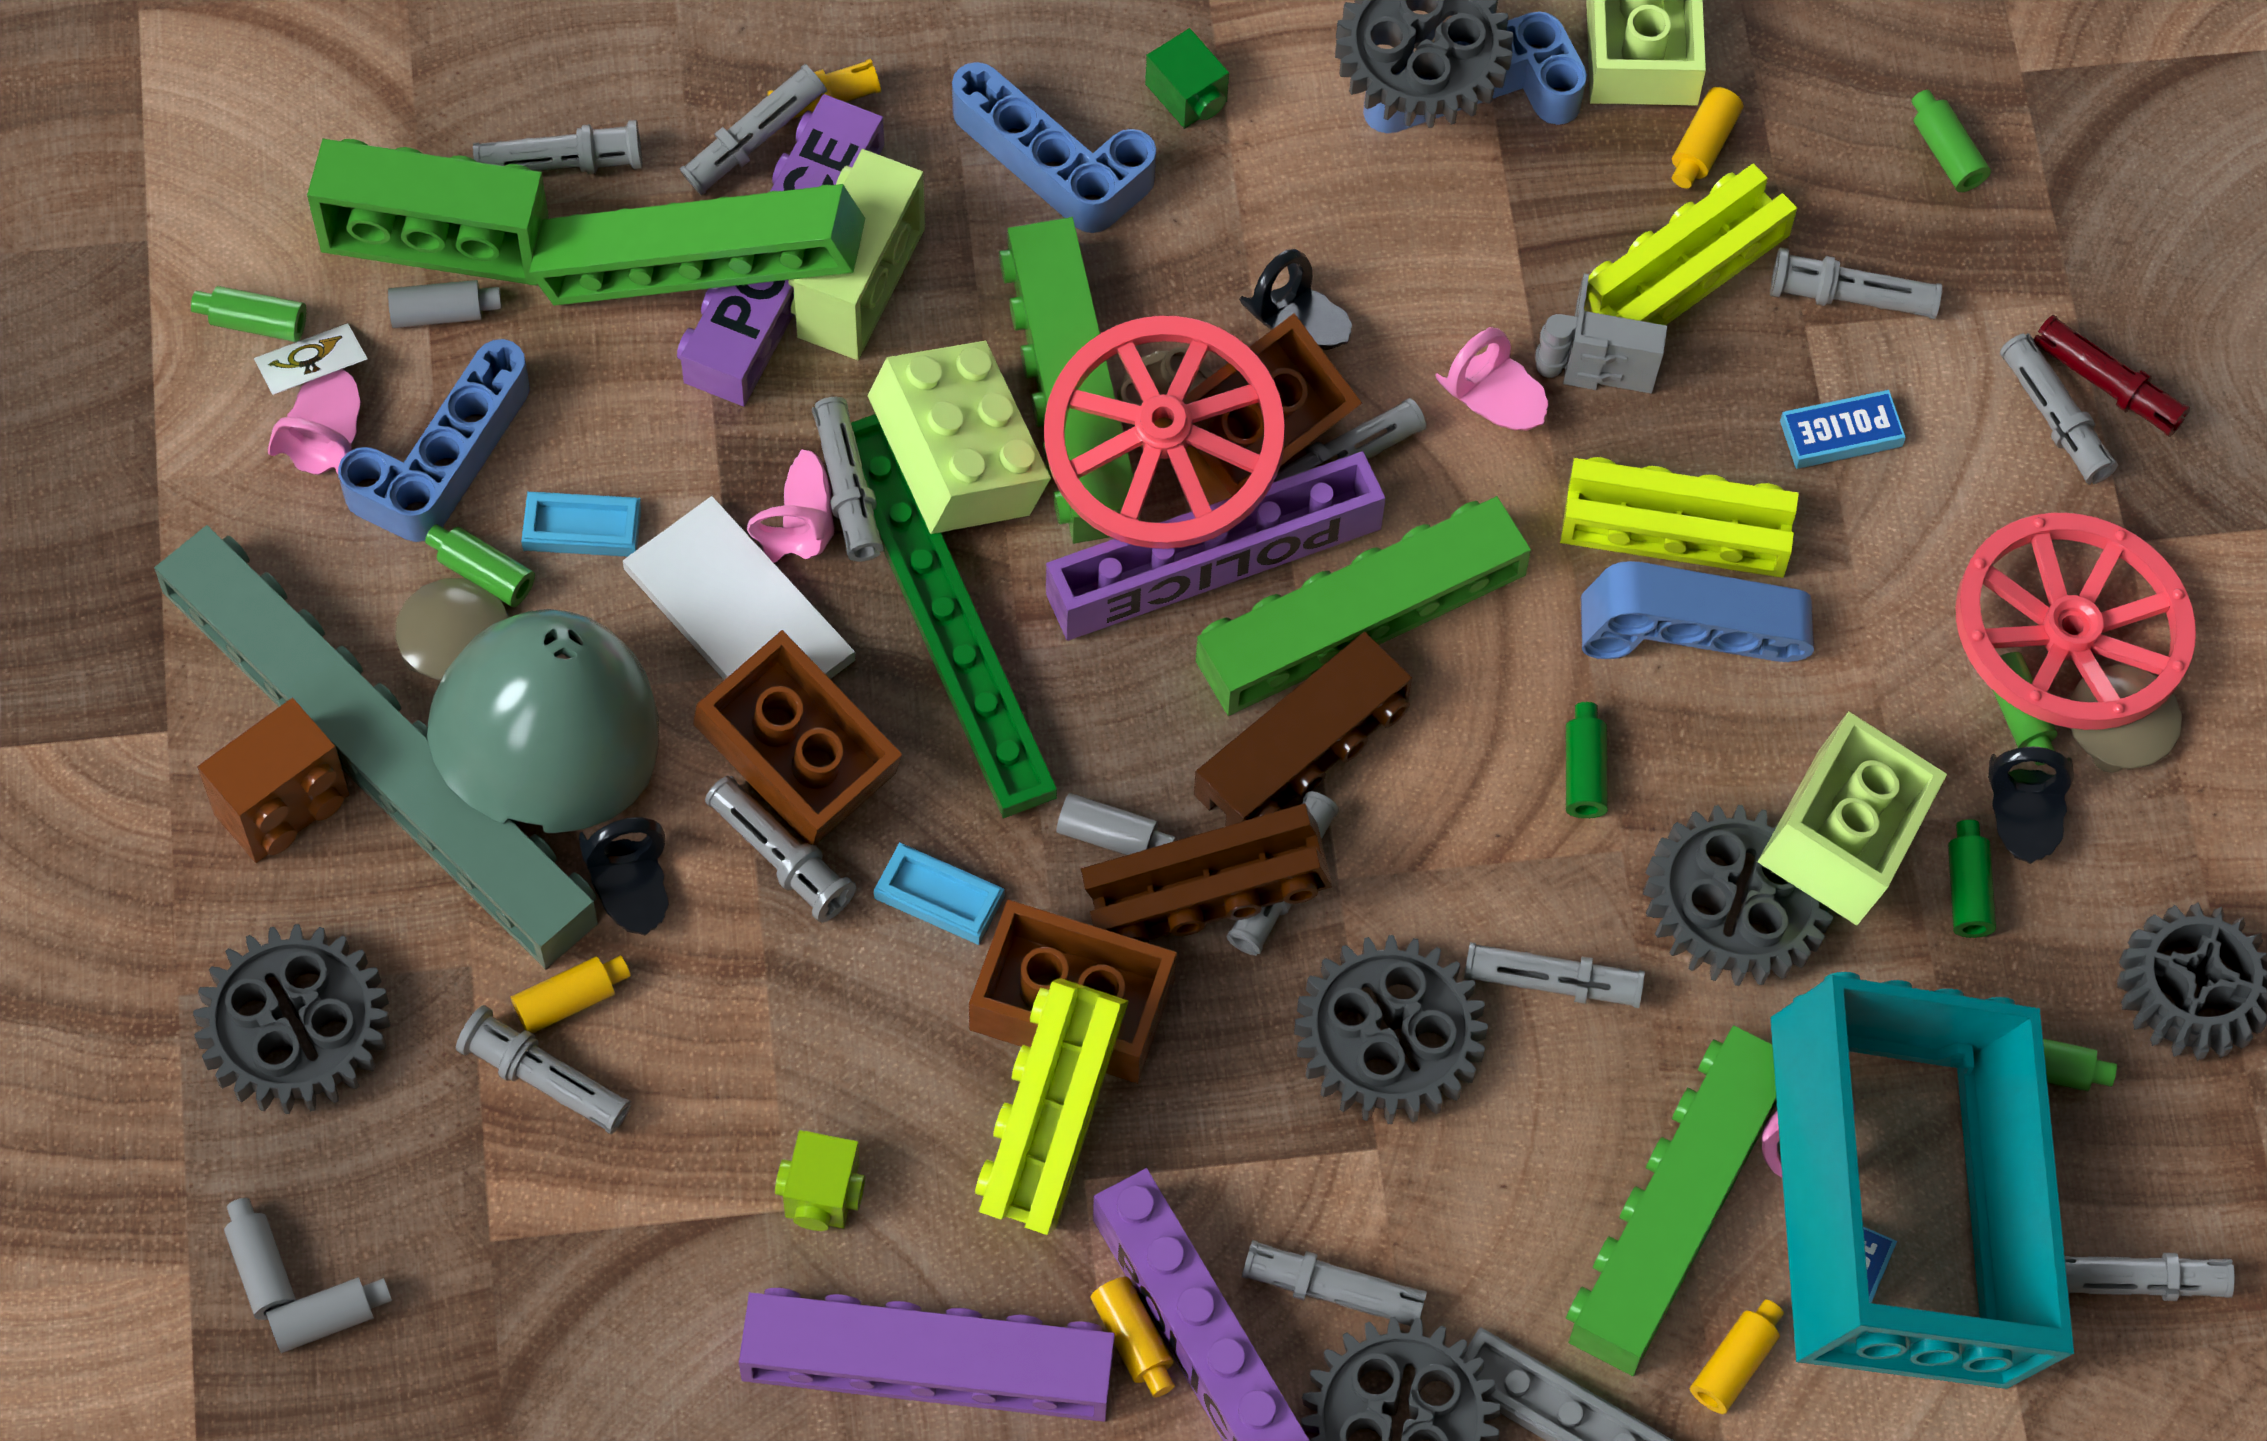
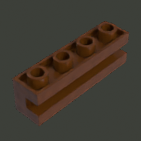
M1364 631L1195 771L1194 796L1209 811L1217 805L1226 814L1225 826L1284 810L1283 807L1297 795L1304 798L1305 794L1309 791L1314 792L1325 779V772L1337 761L1341 760L1343 763H1346L1356 757L1367 744V736L1379 726L1383 725L1385 728H1389L1402 718L1410 706L1408 701L1412 677Z
M1305 803L1081 868L1085 890L1092 898L1095 909L1090 911L1093 926L1149 943L1151 939L1169 934L1175 936L1192 935L1203 930L1205 924L1224 918L1232 920L1248 919L1259 914L1263 907L1283 901L1289 904L1307 902L1318 895V891L1333 887L1319 827Z

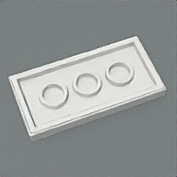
M712 496L623 560V567L628 575L724 680L781 630L805 652L829 679L856 660L855 651Z

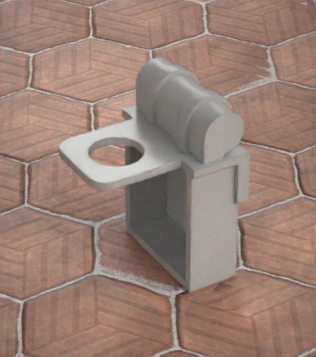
M1584 273L1578 293L1575 315H1552L1542 327L1540 344L1535 352L1538 373L1544 377L1553 378L1558 376L1564 368L1563 384L1596 390L1597 384L1652 394L1664 353L1667 326L1585 311L1584 305L1589 274Z

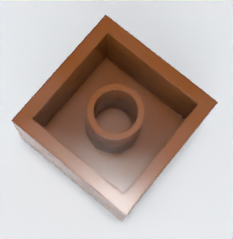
M293 697L197 766L215 817L255 863H258L268 854L276 855L283 852L293 843L298 832L315 820L322 821L332 816L341 807L344 799L349 796L335 745Z

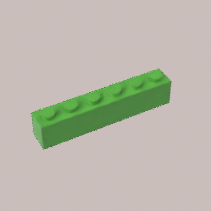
M838 184L543 219L529 273L553 306L853 273L866 218L845 186Z
M1073 217L1007 228L1008 250L999 251L1000 268L1004 284L1014 282L1017 297L1009 299L1015 331L1024 330L1028 345L1020 346L1024 375L1026 379L1035 377L1039 392L1031 394L1032 409L1037 427L1044 426L1047 403L1052 388L1063 368L1078 350L1100 334ZM1104 361L1093 370L1078 390L1115 399L1107 361ZM1070 408L1065 427V445L1069 460L1123 433L1121 421ZM1042 442L1044 463L1049 475H1052L1046 455L1045 442ZM1128 453L1079 478L1083 486L1098 501L1119 514L1134 477ZM1053 491L1059 525L1069 524L1073 544L1110 537L1083 520L1070 507L1060 491Z
M1498 496L1481 504L1478 501L1466 503L1459 507L1449 519L1432 527L1428 524L1417 526L1406 533L1400 542L1383 550L1378 547L1368 549L1358 555L1351 565L1333 573L1330 571L1319 572L1306 580L1301 588L1284 596L1280 594L1270 595L1259 601L1252 608V611L1233 620L1230 618L1216 620L1208 625L1201 635L1197 636L1195 662L1227 716H1230L1306 680L1364 631L1380 645L1526 576L1531 549Z
M1734 1025L1724 1043L1715 1039L1710 1043L1698 1068V1071L1706 1075L1698 1092L1687 1088L1672 1117V1120L1680 1123L1679 1128L1672 1141L1664 1137L1659 1139L1646 1165V1169L1654 1173L1645 1191L1637 1186L1633 1188L1619 1217L1628 1222L1619 1241L1610 1236L1607 1237L1593 1265V1269L1601 1272L1594 1288L1590 1291L1582 1286L1566 1316L1567 1320L1574 1323L1569 1344L1633 1377L1777 1103L1772 1044Z

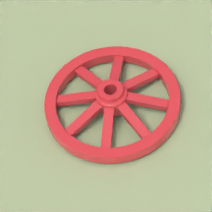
M1152 316L1130 320L1102 332L1086 343L1068 361L1059 374L1047 403L1044 420V440L1049 468L1059 491L1070 507L1083 520L1105 535L1121 542L1147 548L1170 549L1200 544L1214 539L1241 523L1255 510L1270 490L1277 476L1284 450L1285 424L1283 407L1275 382L1262 361L1247 345L1227 331L1207 322L1180 316ZM1162 341L1190 344L1166 395L1159 394L1135 346ZM1207 351H1211L1229 362L1249 383V385L1196 402L1184 403ZM1118 353L1143 403L1139 406L1078 389L1093 370ZM1259 402L1264 420V440L1260 455L1201 429L1193 425V423ZM1070 408L1135 425L1072 460L1068 458L1065 445V427ZM1163 417L1173 421L1172 425L1167 428H1159L1154 423ZM1189 445L1252 473L1243 487L1231 499L1213 511L1209 506L1187 455L1186 448ZM1141 446L1143 453L1119 514L1098 501L1083 486L1079 478ZM1160 458L1170 459L1195 517L1194 519L1174 523H1151L1138 520Z
M2045 513L2009 523L1993 533L1977 549L1959 584L1955 606L1958 634L1967 657L1977 673L1991 689L2009 704L2032 717L2054 725L2073 729L2099 730L2127 725L2142 719L2158 709L2174 693L2192 660L2196 639L2195 617L2188 593L2176 572L2162 555L2140 537L2125 528L2096 517L2075 513ZM2052 540L2077 541L2104 549L2079 596L2067 595ZM2031 543L2050 608L1993 567V565L2014 549ZM2118 558L2123 559L2136 569L2156 592L2155 595L2104 612H2100L2094 604ZM1982 585L1988 587L2038 625L1985 628L1980 608ZM2166 612L2171 639L2169 656L2102 635L2101 633ZM2044 645L2048 654L2035 679L2030 684L2003 661L1995 648ZM2092 653L2159 676L2139 692L2120 699ZM2064 660H2072L2098 702L2074 701L2047 693Z

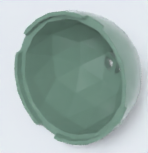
M544 609L528 611L496 622L470 641L447 668L437 687L430 708L427 740L433 762L447 786L469 806L490 819L503 824L509 818L525 823L542 825L544 832L559 833L582 830L609 821L635 802L648 786L655 767L659 748V715L647 674L636 655L622 640L607 627L592 618L570 611ZM563 654L567 656L569 659L558 658L557 656Z

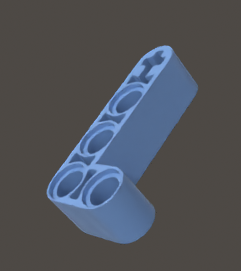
M1539 11L1508 20L1507 31L1513 32L1512 48L1510 50L1513 52L1510 70H1506L1503 88H1494L1493 99L1523 88L1534 111L1542 120L1556 125L1566 124L1574 120L1580 113L1587 74L1563 25L1553 15ZM1462 41L1454 42L1458 45H1471L1467 42ZM1531 45H1538V46H1542V47H1544V48H1542V49L1533 48ZM1405 67L1395 75L1400 74L1405 69ZM1420 76V77H1419V78H1421V79H1423V80H1430V81L1433 80V79H1435V78H1433V77H1431V76ZM1556 87H1558V88H1563V89H1565V90H1567V91H1564V92L1556 91V90H1554L1553 88H1556ZM1381 102L1370 109L1364 107L1363 110L1364 118L1368 125L1382 133L1399 132L1425 123L1423 115H1416L1411 126H1405L1404 112L1398 110L1389 120L1384 119L1385 105ZM1436 114V118L1444 116L1443 114Z
M979 62L968 63L960 67L954 74L952 80V110L954 120L959 127L1064 218L1073 217L1075 227L1081 231L1095 233L1109 228L1153 188L1156 169V146L1152 138L1143 131L1135 129L1122 130L1113 135L1092 153L993 67ZM1016 128L1021 129L1023 131L1019 133H1011L1007 130ZM1059 162L1062 165L1053 167L1047 166L1046 163ZM1134 162L1138 163L1139 166L1128 167L1123 165V163ZM1088 195H1096L1101 197V199L1088 200L1083 197Z
M505 339L492 340L485 343L477 351L404 462L369 447L356 448L348 452L340 461L338 475L345 503L349 510L356 516L413 542L425 541L427 533L435 524L443 527L527 399L530 391L525 356L521 348L514 342ZM479 414L484 416L476 422L463 421L470 415ZM443 458L455 459L452 464L447 466L434 465ZM365 479L378 480L369 487L356 486ZM414 502L427 504L424 508L416 511L405 510L408 505Z
M1627 561L1616 563L1606 568L1580 597L1582 650L1589 657L1597 659H1616L1626 656L1644 639L1777 662L1799 661L1806 659L1814 652L1812 599L1807 592L1799 589L1644 562Z

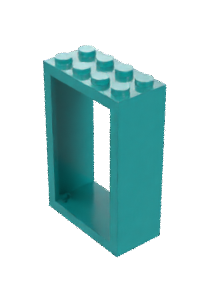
M1836 972L1827 975L1823 982L1807 993L1795 997L1791 1004L1770 1017L1796 1362L2008 1389L2073 1355L2074 1346L2040 1008L2016 1005L2015 1001L2008 997L1979 999L1966 997L1958 989L1929 991L1912 988L1910 982L1903 980L1879 983L1860 980V976L1853 972ZM1849 1052L1957 1068L1980 1318L1869 1303Z

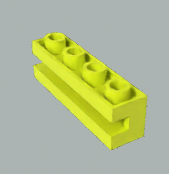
M1754 163L1737 175L1733 172L1728 173L1713 186L1708 196L1697 204L1688 202L1681 206L1673 214L1669 224L1655 234L1652 231H1648L1638 237L1630 246L1628 253L1614 263L1608 260L1596 267L1589 275L1584 309L1593 313L1667 325L1788 238L1792 230L1797 207L1783 193L1771 200L1764 192L1768 177Z
M1593 457L1587 460L1574 458L1567 491L1560 543L1784 578L1792 552L1794 536L1792 525L1797 511L1799 493L1785 491L1781 487L1769 483L1753 486L1728 482L1725 478L1717 475L1695 477L1672 473L1670 470L1659 466L1637 468L1617 465L1615 462L1601 457Z
M1062 978L1052 981L1049 990L1040 988L1030 1015V1022L1038 1024L1031 1047L1022 1045L1012 1072L1011 1079L1020 1082L1013 1105L1004 1102L995 1124L993 1137L1002 1139L995 1162L990 1160L984 1162L976 1184L975 1194L983 1196L979 1209L980 1213L1001 1220L1008 1217L1026 1223L1024 1228L1045 1235L1050 1234L1057 1228L1129 1002L1128 1000Z

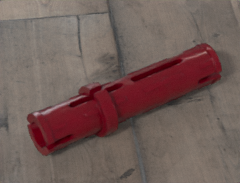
M2051 315L2038 330L2042 335H2036L2033 339L2037 347H2040L2116 399V407L2125 413L2128 410H2132L2163 431L2168 437H2171L2185 420L2182 416L2186 417L2190 412L2188 405L2182 404L2151 383L2152 376L2144 370L2135 372L2060 321L2055 315Z

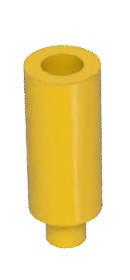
M1713 87L1707 92L1672 156V163L1676 169L1671 178L1677 186L1686 189L1690 188L1695 179H1702L1708 175L1744 108L1742 100L1734 92L1722 87Z
M621 955L603 964L595 956L510 996L524 1030L533 1034L615 995L612 985L631 977Z
M1127 1276L1119 1277L1100 1286L1091 1294L1090 1298L1107 1331L1114 1333V1344L1135 1383L1146 1382L1154 1398L1167 1394L1175 1387L1167 1372L1172 1366L1173 1360L1130 1278Z
M1765 1299L1756 1312L1746 1310L1741 1314L1689 1388L1692 1395L1701 1404L1716 1413H1727L1780 1338V1333L1775 1326L1784 1315V1311L1776 1303Z

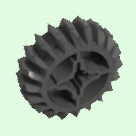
M2199 902L2190 906L2186 916L2174 905L2167 909L2163 917L2164 919L2156 914L2149 917L2143 926L2144 930L2138 929L2132 933L2128 941L2129 948L2123 951L2119 959L2120 967L2124 971H2121L2117 978V988L2127 991L2121 1001L2122 1010L2139 1011L2133 1020L2134 1030L2150 1026L2154 1030L2150 1038L2152 1046L2158 1045L2166 1038L2173 1042L2171 1049L2174 1057L2181 1055L2184 1048L2190 1046L2197 1061L2207 1056L2210 1047L2222 1058L2229 1055L2233 1044L2240 1049L2248 1046L2253 1039L2252 1033H2261L2267 1025V953L2257 952L2263 942L2262 933L2246 937L2242 933L2245 927L2244 917L2235 920L2231 925L2223 921L2224 912L2222 906L2214 909L2211 917H2206ZM2178 947L2198 948L2196 952L2187 955L2173 952L2171 956L2162 954L2167 950ZM2221 959L2224 960L2232 970L2228 969L2222 963ZM2199 965H2201L2202 969L2199 976L2201 990L2195 998L2194 993L2197 986L2194 983L2195 973ZM2163 992L2172 997L2176 1006L2166 998ZM2225 1007L2235 1009L2228 1014L2216 1017L2198 1016L2201 1010L2207 1008L2221 1011Z

